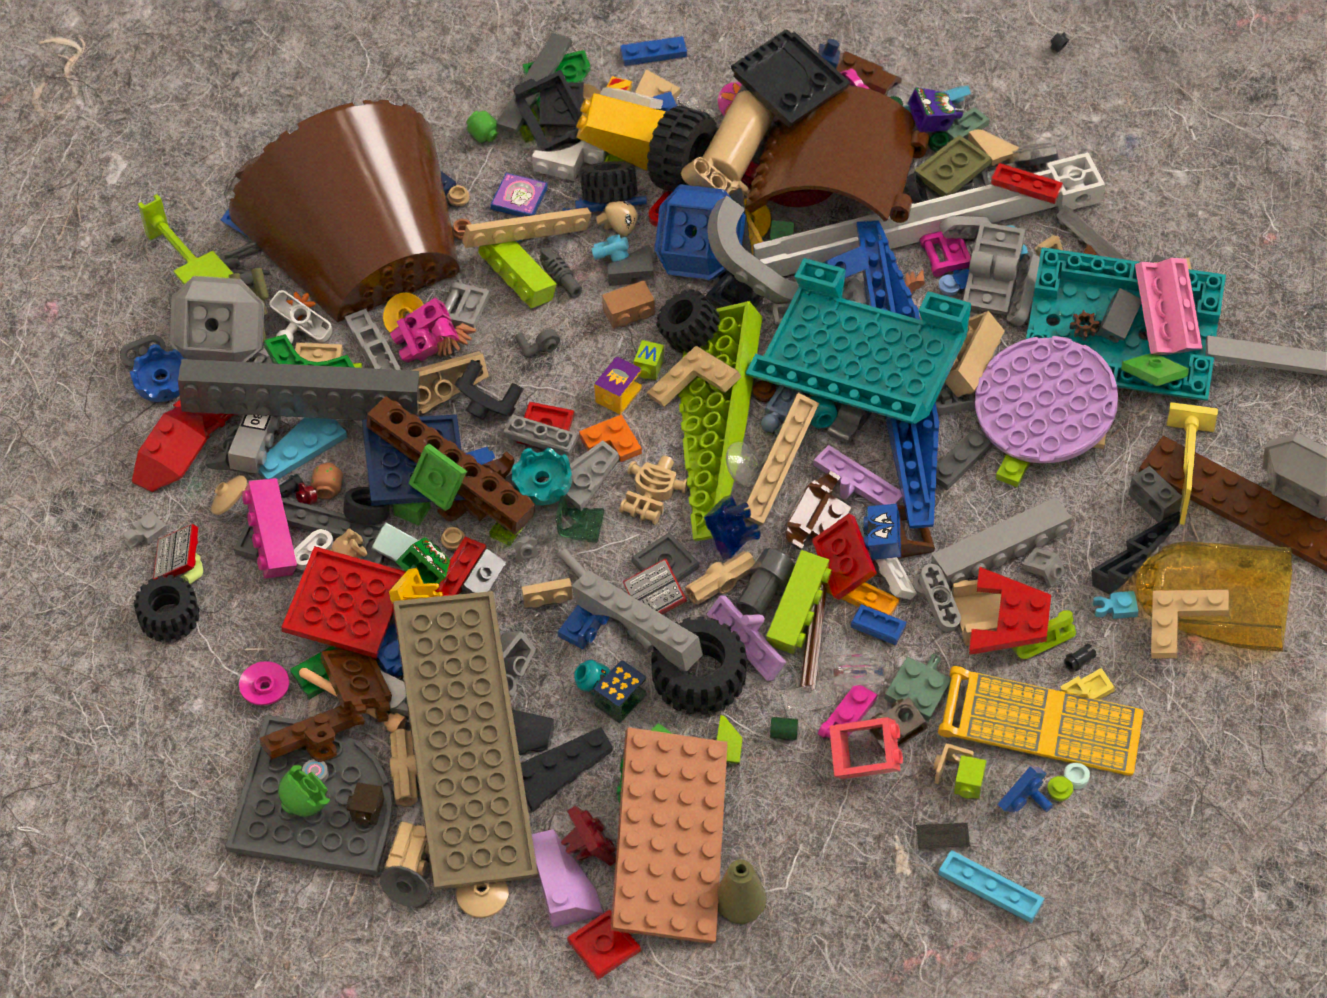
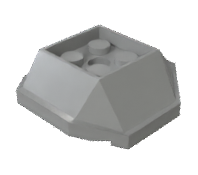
M193 276L172 296L170 344L184 358L248 362L263 348L264 302L241 279ZM211 318L218 321L217 330H213L210 327L209 321Z
M1299 433L1291 434L1288 438L1280 437L1269 440L1264 449L1262 468L1267 470L1272 494L1318 518L1326 517L1327 448Z

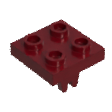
M576 805L569 809L567 812L575 828L561 841V844L564 846L570 844L565 852L572 854L580 851V854L576 856L578 861L594 855L609 866L616 863L614 852L617 849L612 840L605 837L603 833L605 827L598 817L593 818L588 810L583 811Z

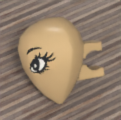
M610 202L605 207V212L596 217L597 224L600 226L604 223L606 230L613 228L621 236H628L636 224L638 214L634 206L629 202Z

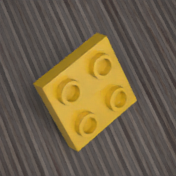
M417 568L408 569L389 591L392 603L393 601L443 596L442 592H435L439 584L423 583Z

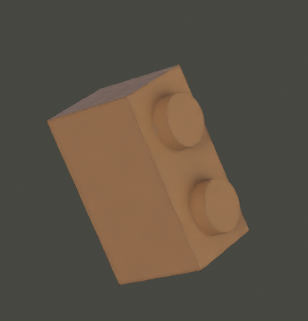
M645 281L602 294L603 310L613 329L640 319H646L655 314V300Z

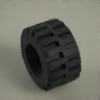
M609 161L591 164L580 170L582 198L586 201L593 203L624 201L638 193L634 164L623 161Z
M692 289L688 292L684 290L680 294L676 293L673 295V298L665 302L666 304L661 307V312L657 315L658 321L656 326L658 331L679 352L685 351L688 353L695 346L699 348L701 346L704 347L707 341L714 337L713 334L718 330L717 325L720 324L719 313L700 291L697 290L695 292Z
M161 575L156 580H153V578L148 580V584H143L140 587L141 591H137L135 595L136 600H134L135 613L143 633L146 632L147 637L150 639L154 637L155 641L161 642L162 639H165V642H171V639L176 638L177 641L181 639L182 635H189V629H195L197 626L196 621H199L200 611L196 595L188 581L184 582L183 578L178 576L174 579V575H168L167 578H164ZM169 604L177 605L176 608L169 612H156L162 606Z

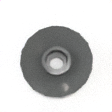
M391 866L386 868L380 876V885L383 892L398 904L407 907H417L424 904L429 897V888L426 881L420 874L410 868Z

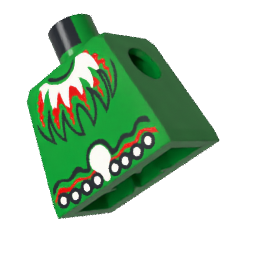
M424 537L412 544L396 560V563L405 571L417 568L424 584H439L447 575L450 560L441 552L439 546L434 545Z

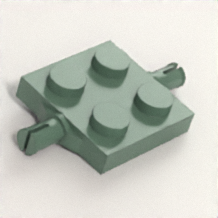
M932 654L927 664H922L907 656L888 688L884 699L894 703L899 699L905 700L909 697L923 718L929 722L951 681V678L936 670L937 665L941 661L940 656H937L935 659L936 654ZM905 713V714H903V715L901 716L902 718H900L901 721L905 722L906 719H907V717H908V715H909V714L912 715V714H911V713Z

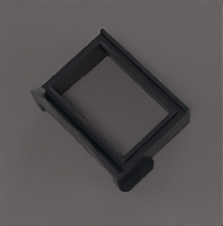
M561 70L538 81L529 79L513 89V100L540 151L550 152L577 139L579 128L548 143L525 100L556 84L577 124L583 112L580 111L581 107Z

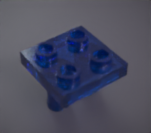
M732 495L723 497L704 516L706 527L710 530L715 546L723 560L732 558L746 542L758 540L761 537L760 530L754 531L759 528L757 524L746 527L743 520L751 516L750 508L744 510L749 505L747 503L737 505Z

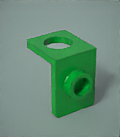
M772 220L770 240L793 235L795 222Z

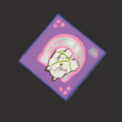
M506 173L490 204L491 210L519 217L535 215L547 191L548 184Z

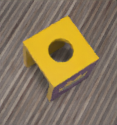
M615 357L594 383L595 402L621 415L642 389V385L635 382V379L641 373V368L619 357Z

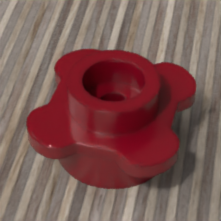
M300 483L298 485L299 492L296 493L297 501L308 505L315 504L317 502L315 489L311 485L305 486L304 483Z

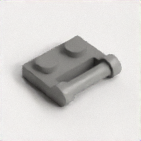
M453 282L449 289L450 294L444 304L452 319L451 322L456 326L464 323L475 329L490 297V292L486 289ZM463 295L455 314L451 313L458 296Z

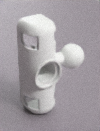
M278 291L270 300L271 309L290 322L285 330L277 333L276 337L286 334L292 344L294 340L293 334L296 330H299L313 337L319 343H324L330 338L333 332L330 322L286 291ZM287 296L293 300V305L286 302ZM300 315H307L303 321H297ZM323 321L329 325L328 330L321 326Z

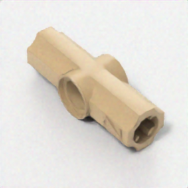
M743 551L725 563L716 562L711 565L705 575L685 586V591L693 604L699 605L718 592L725 594L732 590L738 580L751 573L750 569L755 563L753 556L749 552Z
M397 729L390 734L392 758H390L392 780H394L396 804L407 807L418 802L416 778L418 776L411 731Z

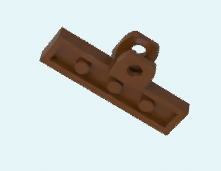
M340 705L301 722L294 723L291 726L260 737V746L271 759L306 746L307 752L317 762H323L337 756V748L332 742L335 740V734L354 726L350 708L342 709ZM323 750L328 751L327 753H324V754L319 753V752H321V751H323Z

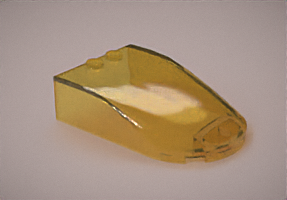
M1178 542L1162 547V551L1152 557L1150 556L1141 565L1136 579L1138 599L1144 611L1152 618L1153 591L1229 590V616H1178V630L1237 648L1283 652L1293 573L1292 550L1287 547L1205 542Z

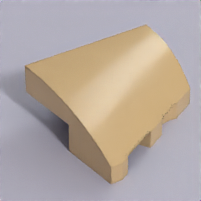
M978 129L969 132L968 141L992 157L991 166L1005 160L1011 164L1027 156V152L1024 149L984 130Z

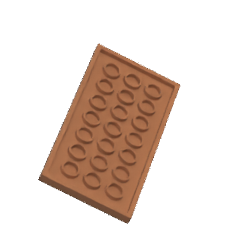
M630 727L626 729L611 930L709 944L716 942L728 742Z

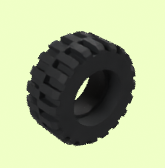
M684 106L673 107L663 114V118H660L657 128L653 131V137L649 143L650 149L647 154V169L649 170L648 175L651 181L658 188L672 192L680 184L688 185L682 178V169L696 158L703 157L718 129L716 121L710 114Z
M689 617L683 619L682 623L675 622L699 637L702 655L713 657L722 666L708 676H690L680 671L676 665L669 662L653 646L651 654L652 680L657 694L662 695V700L666 704L673 703L674 709L678 711L684 709L687 714L694 715V712H701V715L709 714L708 711L714 710V712L723 710L724 704L729 706L734 702V697H739L742 692V686L746 682L747 655L744 643L740 641V636L736 631L731 632L729 625L726 623L721 625L719 620L713 618L705 620V617H697V619L691 620Z

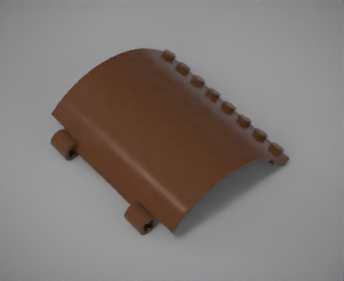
M849 85L847 89L790 128L775 116L772 128L768 133V140L764 145V152L760 157L759 166L756 169L755 178L752 181L750 193L747 195L748 199L745 209L751 214L765 206L769 198L793 190L816 189L852 198L871 209L884 222L890 217L894 222L903 223L908 220L912 207L911 197L903 193L912 158L919 159L926 154L929 136L926 132L913 131L915 120L912 114L900 103L879 92Z

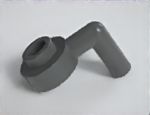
M554 329L541 332L536 337V343L531 346L523 333H518L515 336L526 357H531L539 351H553L560 342V338Z

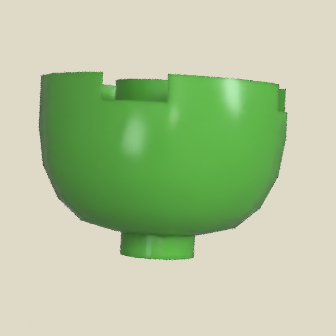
M294 765L279 783L278 793L282 802L281 806L289 814L301 817L313 816L329 803L330 799L325 796L328 790L313 772L306 774L301 771L302 766Z

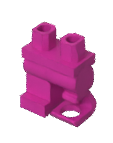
M433 298L404 319L401 318L396 321L398 327L390 332L393 341L397 345L406 341L407 346L399 350L401 359L406 363L415 359L422 362L427 357L435 354L438 351L437 343L444 341L443 337H450L455 341L459 340L444 303L437 298Z

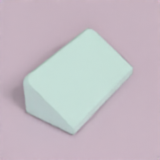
M385 523L380 529L371 549L396 562L412 544L419 540Z

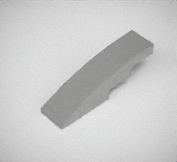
M366 309L345 317V322L371 368L401 370L385 337L381 336Z

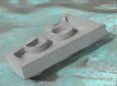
M602 440L570 464L572 485L564 497L582 511L619 460L618 452Z

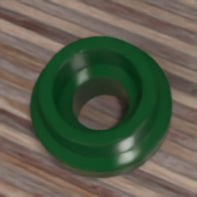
M935 133L929 139V148L933 152H938L950 142V139L945 133Z

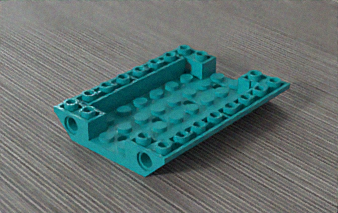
M1041 248L1026 339L1038 337V339L1052 338V336L1072 339L1073 342L1083 346L1087 345L1107 362L1115 377L1118 388L1208 401L1214 357L1206 356L1205 340L1207 336L1216 337L1226 279L1225 274L1188 269L1202 349L1160 355L1189 368L1187 377L1155 386L1121 369L1123 361L1150 353L1148 340H1142L1139 337V333L1147 332L1142 302L1126 338L1123 341L1119 340L1118 343L1095 335V337L1090 335L1084 341L1083 337H1074L1075 329L1069 328L1070 323L1074 322L1073 314L1079 315L1083 310L1089 314L1095 313L1094 321H1099L1100 325L1113 295L1120 288L1141 298L1135 264L1140 262ZM1049 318H1056L1059 324L1050 326L1046 321Z

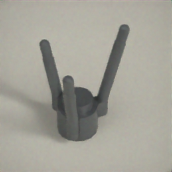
M252 242L233 251L225 252L219 255V258L233 274H243L251 270L237 269V267L241 266L239 258L261 249L256 246V242ZM262 270L263 275L270 274L269 270Z

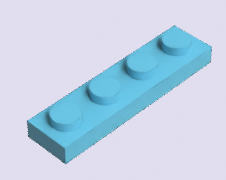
M952 850L939 869L938 875L1030 923L1033 922L1044 903L1043 897Z

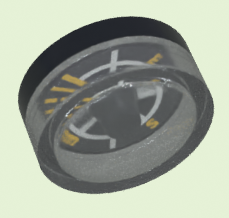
M1037 143L1012 151L1015 168L1029 166V170L1046 167L1048 162L1059 160L1056 143Z

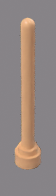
M307 668L300 669L299 675L302 678L337 697L330 681ZM368 708L366 713L376 718L375 708ZM387 713L388 721L383 722L384 726L387 727V731L393 733L397 729H403L406 717L398 713Z

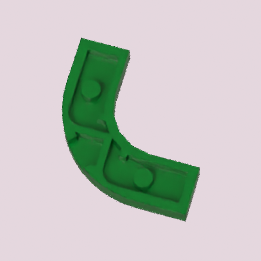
M286 334L264 340V347L274 364L355 368L348 355L321 362L308 361L300 357L295 351Z

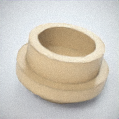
M457 185L449 190L447 198L451 205L463 206L468 203L470 196L465 187Z
M457 527L447 528L441 536L442 545L448 550H457L465 535Z

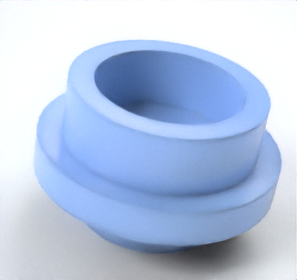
M945 275L939 280V289L946 296H954L961 289L952 275Z

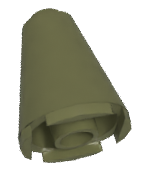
M741 859L729 865L719 884L718 913L722 914L732 923H750L756 920L762 911L765 910L767 895L752 864Z

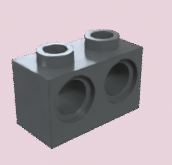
M1150 466L1131 479L1129 495L1158 523L1180 510L1182 496Z

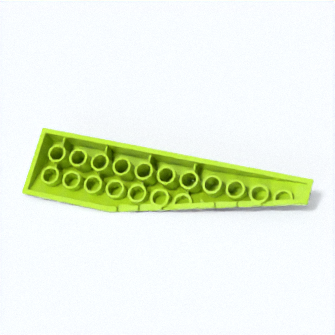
M750 301L717 308L716 311L719 313L718 318L720 319V324L717 325L718 330L704 347H700L737 370L741 378L724 393L696 376L678 393L681 401L679 411L682 414L683 420L681 422V430L684 432L685 468L688 471L687 486L690 488L689 505L692 507V514L690 515L692 535L695 542L717 537L738 468L754 378L747 376L746 371L754 355L757 354L762 323L761 314ZM685 351L683 352V357L687 355Z

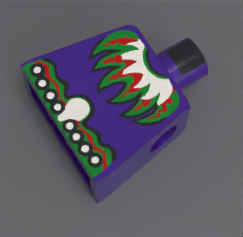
M915 87L907 103L919 132L947 131L950 129L954 119H961L963 116L962 106H954L949 95L945 92Z

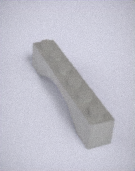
M588 570L572 585L577 605L593 615L609 616L630 626L658 649L669 662L682 670L687 671L703 656L697 635Z

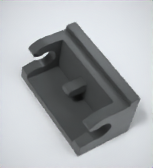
M1120 288L1113 295L1096 335L1118 343L1119 340L1123 341L1141 305V298Z

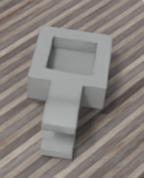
M151 511L132 524L133 529L123 534V537L126 539L124 543L130 549L135 548L143 540L149 544L167 532V526Z

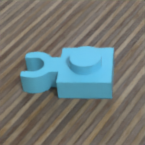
M1134 591L1114 592L1109 595V599L1102 596H1097L1093 599V606L1100 605L1103 607L1095 610L1096 617H1104L1108 613H1112L1113 619L1138 617L1139 611Z

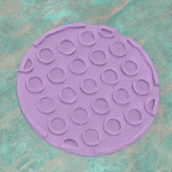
M1052 336V338L1038 339V337L1025 339L1001 351L988 363L982 377L979 378L975 392V409L978 422L990 442L1014 458L1033 463L1061 462L1077 457L1091 449L1110 429L1118 406L1117 384L1107 362L1087 345L1083 346L1073 342L1072 339Z

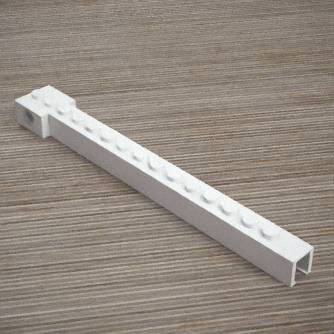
M1084 153L1049 162L1046 164V171L1034 173L1063 182L1062 190L1055 204L990 184L912 204L909 218L903 223L894 222L890 217L884 222L877 214H872L754 244L753 256L783 277L795 274L803 258L823 263L826 260L859 247L857 222L879 220L888 239L889 248L893 249L920 242L919 240L923 235L940 232L939 224L950 216L987 217L991 223L1057 206L1059 210L1064 205L1074 210L1101 203L1103 201L1105 183L1089 153Z

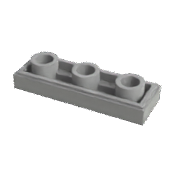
M513 414L503 432L506 438L542 449L551 448L556 453L566 454L569 457L578 440L577 433Z

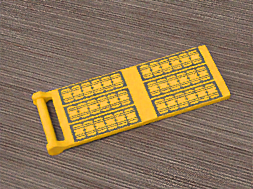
M959 666L951 667L949 674L951 681L943 721L938 728L940 736L962 738L1069 763H1081L1087 767L1123 775H1133L1143 718L1142 709L971 672ZM961 680H969L960 727L956 728L952 726L960 683Z

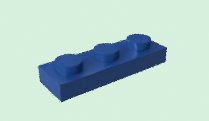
M683 36L620 45L624 66L687 57Z

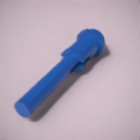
M646 195L624 200L633 206L647 204ZM582 198L575 200L576 209L588 207L590 212H603V209L609 204L593 203L582 200Z

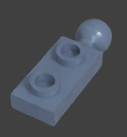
M780 385L765 407V414L767 415L761 420L762 429L768 433L775 432L780 425L779 419L785 420L797 393L804 395L805 392Z

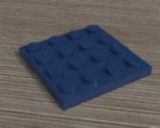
M457 414L419 416L421 422L428 427L436 429L443 438L454 442L462 451ZM362 420L371 506L433 502L408 484L417 463L367 428V420ZM457 493L454 501L466 499Z

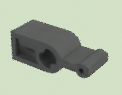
M843 404L836 420L829 427L827 435L848 444L856 431L863 427L872 412Z

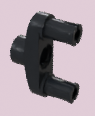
M471 360L463 375L458 377L454 384L458 390L471 399L466 411L481 420L485 419L489 410L511 417L516 410L514 407L524 389L512 383L502 400L498 401L476 389L475 385H473L483 366Z

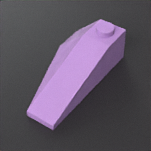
M552 829L532 834L538 876L552 928L602 915L603 912L597 890L573 856L565 852L566 847L561 844V839Z

